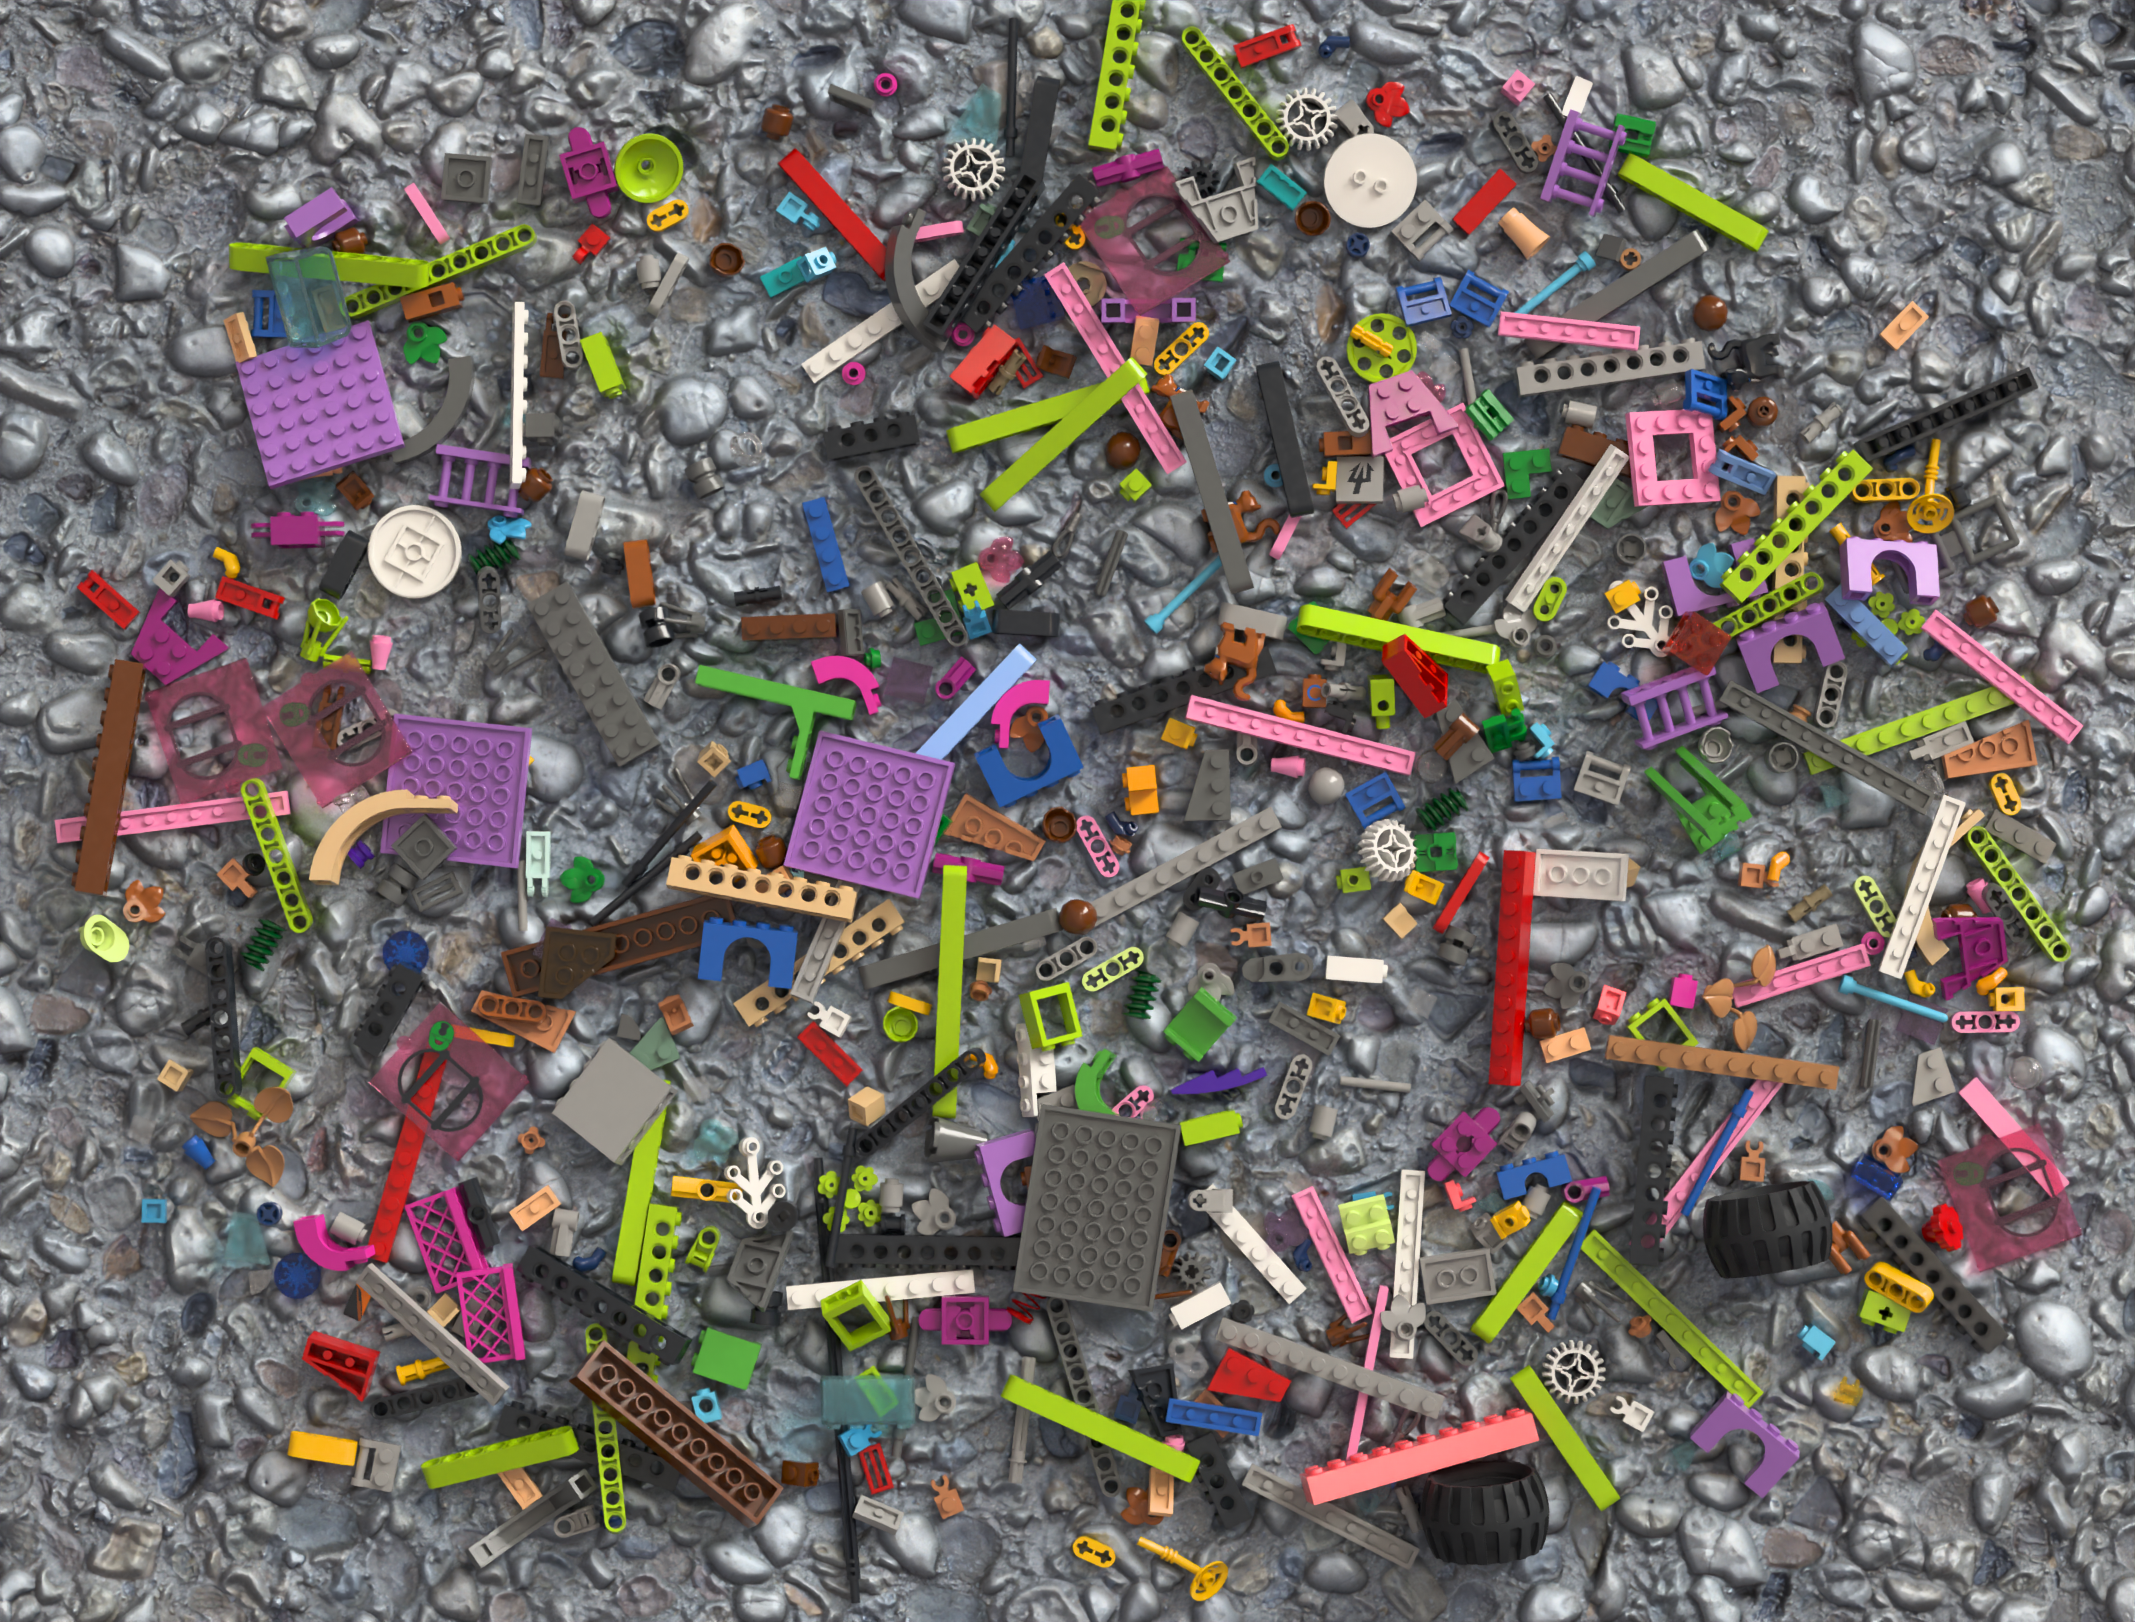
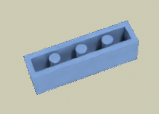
M1841 584L1825 598V604L1890 668L1908 653V648L1859 600L1842 599Z

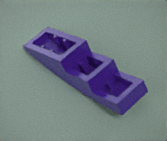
M1264 1067L1258 1068L1244 1076L1236 1068L1219 1077H1216L1212 1069L1170 1090L1172 1094L1216 1092L1245 1085L1268 1075Z

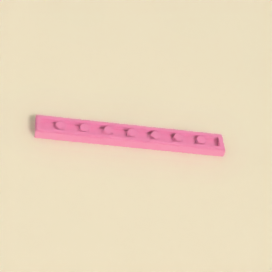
M1937 610L1933 611L1920 628L2067 745L2070 744L2082 729L2083 725Z
M1380 1284L1363 1367L1370 1370L1374 1368L1382 1327L1380 1312L1385 1311L1389 1291L1387 1286ZM1358 1391L1345 1461L1350 1460L1349 1456L1356 1454L1358 1450L1368 1394Z

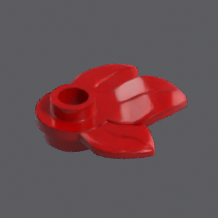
M1387 82L1381 88H1374L1367 93L1366 104L1374 111L1375 120L1380 125L1389 128L1393 117H1402L1410 112L1408 103L1404 98L1400 97L1405 88L1403 84ZM1376 95L1381 98L1380 104L1375 101Z

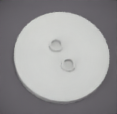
M1373 133L1357 135L1340 144L1327 161L1323 177L1324 192L1332 209L1345 221L1367 228L1383 226L1400 217L1412 202L1417 185L1415 165L1405 148L1387 136Z
M409 505L389 512L377 523L369 539L368 560L374 576L387 590L404 598L420 599L439 593L451 583L461 564L462 546L455 527L443 514L426 506Z

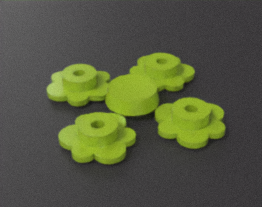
M1879 591L1868 600V605L1872 608L1871 613L1874 615L1878 614L1881 618H1884L1881 622L1894 635L1898 633V629L1905 630L1906 635L1920 634L1923 631L1920 628L1925 622V618L1920 616V612L1917 609L1903 612L1901 614L1902 619L1899 620L1898 624L1894 619L1887 618L1890 611L1895 609V605L1892 603L1894 600L1892 594H1883V592ZM1854 632L1851 634V639L1856 640L1858 647L1863 648L1867 645ZM1908 653L1905 656H1903L1900 660L1906 659Z
M857 1166L855 1174L851 1176V1180L854 1182V1189H847L840 1232L845 1230V1224H848L850 1218L846 1216V1209L858 1207V1220L863 1221L867 1227H872L875 1222L881 1221V1206L875 1204L874 1200L860 1203L861 1196L858 1192L862 1190L870 1191L872 1185L878 1182V1177L873 1174L874 1170L872 1167ZM828 1171L826 1176L822 1175L819 1177L820 1184L817 1190L820 1194H825L827 1198L837 1195L840 1177H837L836 1172ZM830 1207L829 1213L823 1215V1222L828 1224L827 1229L831 1231L835 1207Z

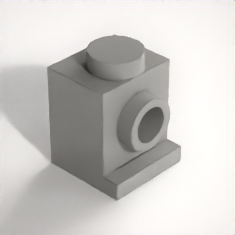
M170 559L152 581L166 594L174 598L176 593L191 577L187 573L190 569L180 560L176 563ZM177 573L179 578L173 582L171 576Z

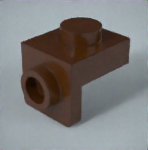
M1043 345L1042 350L1037 356L1036 367L1046 373L1069 379L1077 357Z
M354 470L336 484V487L356 511L360 508L364 509L371 504L374 495Z
M783 1460L781 1484L801 1487L817 1486L819 1463Z

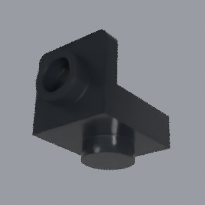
M1333 701V704L1327 703L1324 713L1345 721L1341 733L1346 735L1347 731L1352 732L1357 720L1353 718L1354 712L1346 710L1347 705Z

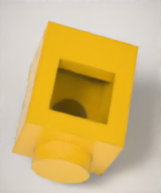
M2024 987L1992 989V992L1988 993L1989 1007L1993 1006V1011H2025ZM2002 995L2008 997V1001L2005 1004L2001 1002Z
M1520 1201L1499 1210L1490 1219L1501 1239L1526 1227L1531 1221L1527 1208L1522 1206Z

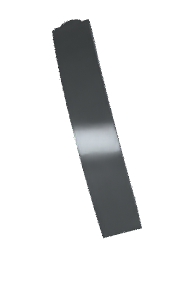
M918 208L910 210L904 215L902 219L903 225L892 227L885 255L886 285L894 310L905 328L926 348L933 352L944 351L947 342L945 343L926 332L923 322L930 312L922 303L912 276L911 259L914 241L926 215L925 211Z
M472 356L448 359L449 384L447 394L441 409L431 423L418 434L404 440V448L371 458L372 460L386 462L392 456L393 463L396 465L411 462L432 452L437 448V444L441 445L451 436L462 421L472 397L475 376L474 358Z
M586 1469L581 1470L465 1550V1553L476 1569L480 1570L536 1529L598 1488Z

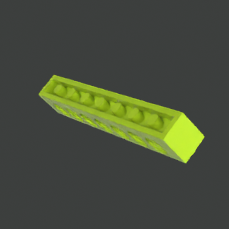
M1112 0L1088 149L1116 153L1117 147L1121 148L1123 134L1119 133L1120 125H1125L1127 111H1124L1123 107L1124 101L1129 102L1131 88H1127L1128 79H1133L1135 65H1131L1132 56H1137L1139 43L1134 41L1136 33L1140 34L1142 20L1138 19L1139 11H1144L1146 0ZM1131 8L1134 14L1129 18H1125L1121 15V10ZM1119 31H1127L1130 37L1125 41L1118 39L1117 33ZM1117 53L1124 54L1126 57L1125 62L1116 63L1113 60L1114 55ZM1119 76L1123 82L1119 86H1113L1109 82L1110 78ZM1109 99H1115L1119 105L1115 109H1109L1105 103ZM1104 122H1112L1115 126L1114 130L1111 132L1104 131L1101 127Z
M1854 449L1849 453L1843 451L1835 459L1838 464L1832 470L1828 467L1819 476L1821 481L1816 486L1811 484L1802 493L1805 496L1800 503L1794 501L1786 510L1789 514L1783 520L1779 517L1770 526L1772 531L1767 536L1762 534L1753 543L1756 546L1751 553L1745 551L1737 560L1740 564L1734 570L1730 567L1721 576L1723 581L1719 585L1738 604H1741L1873 470ZM1840 469L1848 472L1849 478L1847 481L1839 479L1838 471ZM1823 486H1829L1832 489L1833 494L1831 498H1826L1822 495L1821 490ZM1810 502L1816 506V513L1814 515L1806 512V503ZM1791 519L1799 522L1800 529L1798 531H1792L1789 528V521ZM1774 536H1780L1783 539L1784 544L1782 548H1776L1773 545L1772 539ZM1761 552L1767 556V563L1765 565H1761L1756 561L1757 553ZM1742 569L1748 570L1751 574V579L1748 582L1740 578V571Z
M650 1203L635 1305L663 1320L667 1319L669 1305H665L666 1296L671 1294L672 1282H668L669 1272L673 1273L675 1268V1259H672L673 1249L677 1250L679 1236L675 1235L676 1226L681 1225L682 1212H678V1206ZM660 1222L668 1224L669 1233L667 1235L658 1233L657 1226ZM656 1246H663L665 1248L666 1255L664 1258H657L654 1255V1248ZM652 1269H659L662 1272L663 1277L661 1281L656 1282L651 1279L650 1273ZM655 1292L659 1296L658 1304L652 1305L647 1301L648 1293ZM643 1324L638 1328V1332L642 1337L646 1334V1327ZM662 1336L659 1337V1339H658V1345H659V1342H662V1343H663L664 1337H662ZM634 1341L629 1342L627 1359L636 1367L639 1362L646 1363L649 1367L646 1375L658 1383V1375L654 1374L655 1367L660 1366L661 1363L658 1361L659 1357L652 1352L647 1354L638 1348L639 1344Z

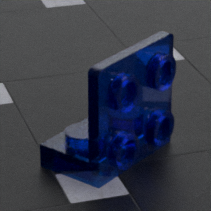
M1045 276L1026 280L1022 284L1024 286L1022 292L1016 298L1012 295L1021 330L1065 319L1063 305Z

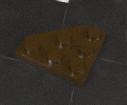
M546 926L538 997L563 999L615 957L617 934Z

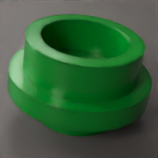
M869 648L868 653H864L865 667H869L870 671H875V669L881 667L880 651L874 650V648Z

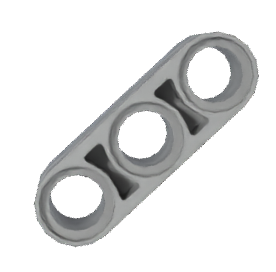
M561 301L554 308V318L562 363L566 369L577 370L583 363V353L575 308L570 302ZM562 307H567L571 310V315L568 318H561L558 315V310ZM566 330H571L575 333V338L572 341H565L562 338V333ZM570 353H575L579 356V361L576 364H569L566 361V356Z
M582 490L564 555L588 561L603 511L605 496Z
M1222 602L1217 626L1221 627V623L1227 622L1234 624V630L1244 632L1245 628L1248 627L1256 629V633H1265L1267 638L1283 640L1288 617Z
M1840 661L1825 666L1822 673L1813 713L1814 724L1822 729L1833 726L1837 721L1847 677V667ZM1832 666L1838 667L1841 671L1838 679L1830 675ZM1827 689H1832L1835 692V699L1833 701H1828L1825 698V691ZM1822 711L1828 712L1830 715V722L1828 724L1820 721V713Z
M1090 937L1081 938L1040 961L1036 966L1037 976L1041 980L1048 981L1091 958L1097 952L1096 941ZM1083 941L1093 943L1094 950L1092 953L1084 954L1081 952L1080 945ZM1069 952L1073 955L1071 965L1064 966L1061 964L1060 956L1062 953ZM1048 963L1052 966L1053 973L1051 976L1043 977L1040 974L1039 968L1042 964Z

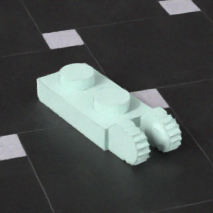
M526 832L528 897H533L535 893L534 878H542L541 894L542 897H548L551 832Z

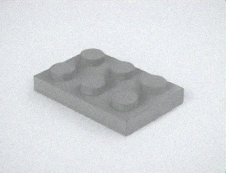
M1489 1247L1420 1257L1427 1305L1496 1295Z

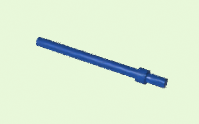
M1745 1088L1738 1104H1734L1729 1121L1680 1211L1683 1215L1687 1217L1690 1215L1740 1118H1744L1747 1112L1746 1107L1754 1092Z
M1592 1186L1563 1268L1558 1288L1550 1298L1552 1302L1546 1317L1551 1320L1556 1319L1560 1305L1564 1304L1567 1295L1565 1291L1601 1189Z

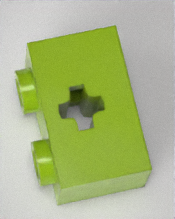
M977 562L951 572L953 578L949 579V582L954 592L959 591L961 600L958 601V604L963 614L962 606L966 605L967 609H973L975 607L974 601L976 600L979 602L982 611L995 607ZM970 584L973 588L977 587V590L974 591L975 596L972 597L969 593H964L967 590V585Z
M1506 659L1486 666L1494 701L1500 714H1504L1505 717L1510 716L1511 711L1515 708H1518L1520 712L1524 711L1516 674L1509 660Z
M1865 1289L1856 1315L1862 1317V1323L1871 1326L1879 1323L1884 1325L1883 1330L1897 1334L1898 1330L1901 1332L1905 1331L1911 1311L1882 1294ZM1886 1307V1311H1888L1889 1314L1888 1316L1882 1317V1315L1879 1314V1310H1884Z

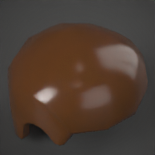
M1317 201L1302 203L1297 208L1294 218L1297 229L1308 236L1323 234L1329 228L1331 220L1329 210L1324 204Z
M721 243L715 246L709 255L710 268L716 275L722 278H731L738 275L745 265L742 250L731 243Z
M1711 294L1701 296L1694 303L1693 320L1700 329L1708 332L1715 331L1726 323L1728 315L1727 306L1719 297Z
M1123 431L1113 434L1105 448L1107 462L1115 469L1120 470L1133 467L1140 456L1141 447L1139 440L1133 434Z
M1062 806L1051 808L1044 815L1041 824L1044 835L1050 841L1058 844L1068 842L1075 835L1077 829L1074 814Z
M1074 899L1063 904L1059 913L1061 927L1064 931L1071 934L1085 935L1094 929L1097 922L1095 908L1091 903L1084 900Z

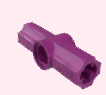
M1154 149L1138 155L1129 154L1115 159L1114 162L1093 167L1092 172L1096 186L1099 188L1120 181L1125 183L1136 180L1141 175L1164 169L1159 149Z
M936 853L932 873L943 874V865L967 866V881L974 883L979 881L1001 886L1005 866L981 862L979 859L970 857H955Z

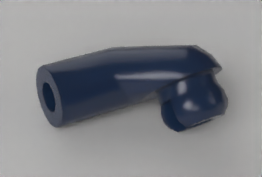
M1328 36L1318 48L1319 55L1327 59L1337 48H1349L1350 36Z
M1909 445L1886 457L1883 462L1885 470L1887 472L1897 471V463L1915 456V448Z
M1934 640L1935 644L1930 649L1923 651V657L1926 661L1931 660L1935 662L1946 652V649Z
M1115 811L1105 816V819L1116 835L1130 837L1134 836L1138 831L1136 822L1120 821Z
M1304 1236L1299 1241L1292 1256L1297 1269L1308 1272L1312 1268V1263L1309 1260L1307 1251L1312 1241Z
M597 1246L591 1257L582 1258L577 1256L573 1259L572 1265L581 1272L595 1270L607 1252Z

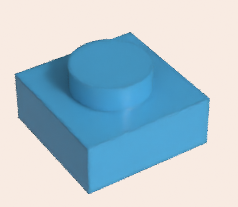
M142 1199L141 1223H167V1199Z

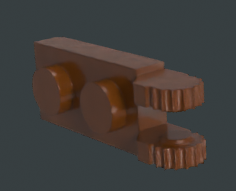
M547 313L546 329L543 332L540 377L564 379L565 366L562 363L557 331H552L554 316L553 313ZM562 314L561 318H568V314ZM564 331L562 338L567 341L568 333Z
M331 685L324 688L318 713L333 705V703H329L332 693ZM339 687L336 702L345 697L346 687ZM344 706L320 721L317 719L312 748L331 749L332 751L337 749V739L341 729ZM319 732H321L328 745L323 744L319 737Z

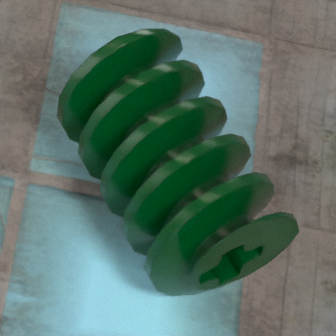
M511 538L510 540L506 539L500 545L492 541L493 549L484 545L485 553L483 554L477 549L476 558L470 553L468 554V560L476 575L485 566L493 567L496 570L497 565L500 569H504V561L512 565V557L518 561L521 560L520 554Z
M1456 786V792L1451 788L1447 789L1448 797L1440 793V802L1436 798H1432V806L1424 803V811L1420 808L1415 809L1427 831L1428 827L1436 831V822L1444 826L1445 817L1452 821L1453 812L1460 816L1459 808H1463L1465 811L1469 810L1465 799Z
M259 919L258 921L263 927H254L258 936L250 935L249 938L254 943H245L244 946L249 952H240L246 963L261 971H265L261 963L268 964L270 962L265 955H274L270 947L277 948L279 946L274 939H282L283 935L279 930H287L270 920Z
M1134 969L1139 976H1134L1131 979L1137 985L1129 986V989L1134 994H1129L1126 997L1132 1003L1124 1004V1007L1129 1012L1122 1014L1141 1020L1151 1019L1152 1016L1146 1010H1154L1149 1001H1156L1157 999L1151 992H1159L1154 983H1161L1162 980L1154 974Z

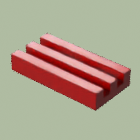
M1018 337L1015 340L1037 374L1033 377L1024 362L1022 363L1021 368L1029 380L1025 382L1018 370L1015 374L1023 389L1044 376L1039 368L1036 367V363Z
M1339 504L1332 510V513L1347 529L1376 504L1367 505L1348 522L1344 518L1361 504H1354L1342 515L1339 511L1347 504Z
M881 1443L870 1445L858 1452L871 1495L894 1488ZM875 1449L878 1451L888 1485L885 1486L873 1452ZM866 1452L869 1453L879 1485L878 1488L874 1487L864 1455Z

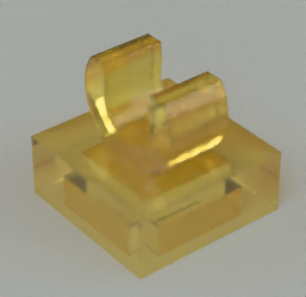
M1844 1376L1834 1393L1833 1401L1857 1406L1863 1395V1388L1859 1387L1860 1381L1856 1379L1853 1385L1847 1384V1377Z

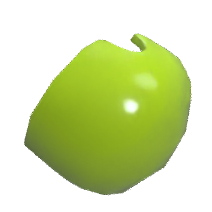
M317 598L310 604L307 610V618L313 628H315L318 618H322L319 632H331L342 621V617H340L339 610L335 604L327 599Z
M897 1006L887 1011L884 1016L883 1030L890 1040L906 1043L914 1038L918 1031V1020L911 1010Z

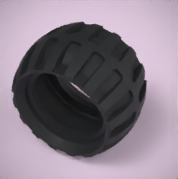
M1814 1181L1766 1185L1730 1192L1706 1200L1703 1214L1704 1243L1711 1263L1721 1278H1743L1780 1273L1816 1265L1829 1259L1832 1247V1221L1827 1203Z
M1499 1460L1460 1463L1438 1469L1428 1475L1421 1499V1521L1427 1543L1434 1557L1441 1559L1443 1562L1457 1563L1459 1565L1509 1563L1510 1561L1522 1560L1531 1555H1536L1539 1553V1550L1543 1549L1549 1526V1502L1543 1481L1536 1468H1533L1532 1465Z

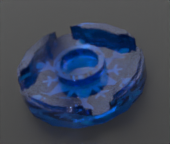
M399 931L388 938L383 947V961L389 970H391L394 964L398 965L400 962L405 961L422 971L427 966L430 958L426 940L420 934L413 931Z
M294 1252L284 1256L277 1263L274 1271L276 1286L283 1295L292 1299H303L313 1294L319 1287L322 1279L320 1266L303 1252Z

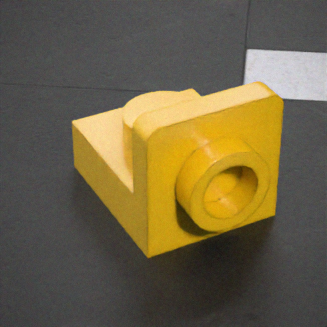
M1328 461L1327 467H1322V481H1326V484H1312V490L1316 491L1317 495H1330V492H1335L1337 462Z
M1169 718L1161 740L1187 750L1188 745L1193 747L1198 734L1194 733L1195 727Z
M1313 993L1307 1015L1340 1024L1346 1015V1002Z

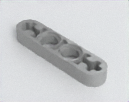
M1325 356L1320 358L1316 366L1317 376L1347 430L1354 437L1365 436L1369 430V420L1340 367L1332 357ZM1323 365L1331 367L1332 377L1330 379L1327 370H1323ZM1336 382L1341 383L1344 389L1341 392H1334L1331 389V385ZM1344 402H1351L1354 404V409L1352 411H1345L1341 405ZM1355 415L1357 422L1359 424H1363L1362 429H1359L1358 427L1354 428L1355 420L1353 417Z

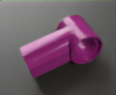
M960 657L945 676L937 682L935 688L936 696L942 701L952 700L976 669L967 660ZM949 684L953 691L950 695H942L939 691L940 686Z
M1606 1176L1572 1181L1562 1185L1561 1195L1565 1200L1577 1203L1588 1200L1592 1186L1601 1189L1599 1198L1610 1196L1609 1183ZM1576 1185L1578 1195L1570 1198L1568 1196V1189L1570 1186Z

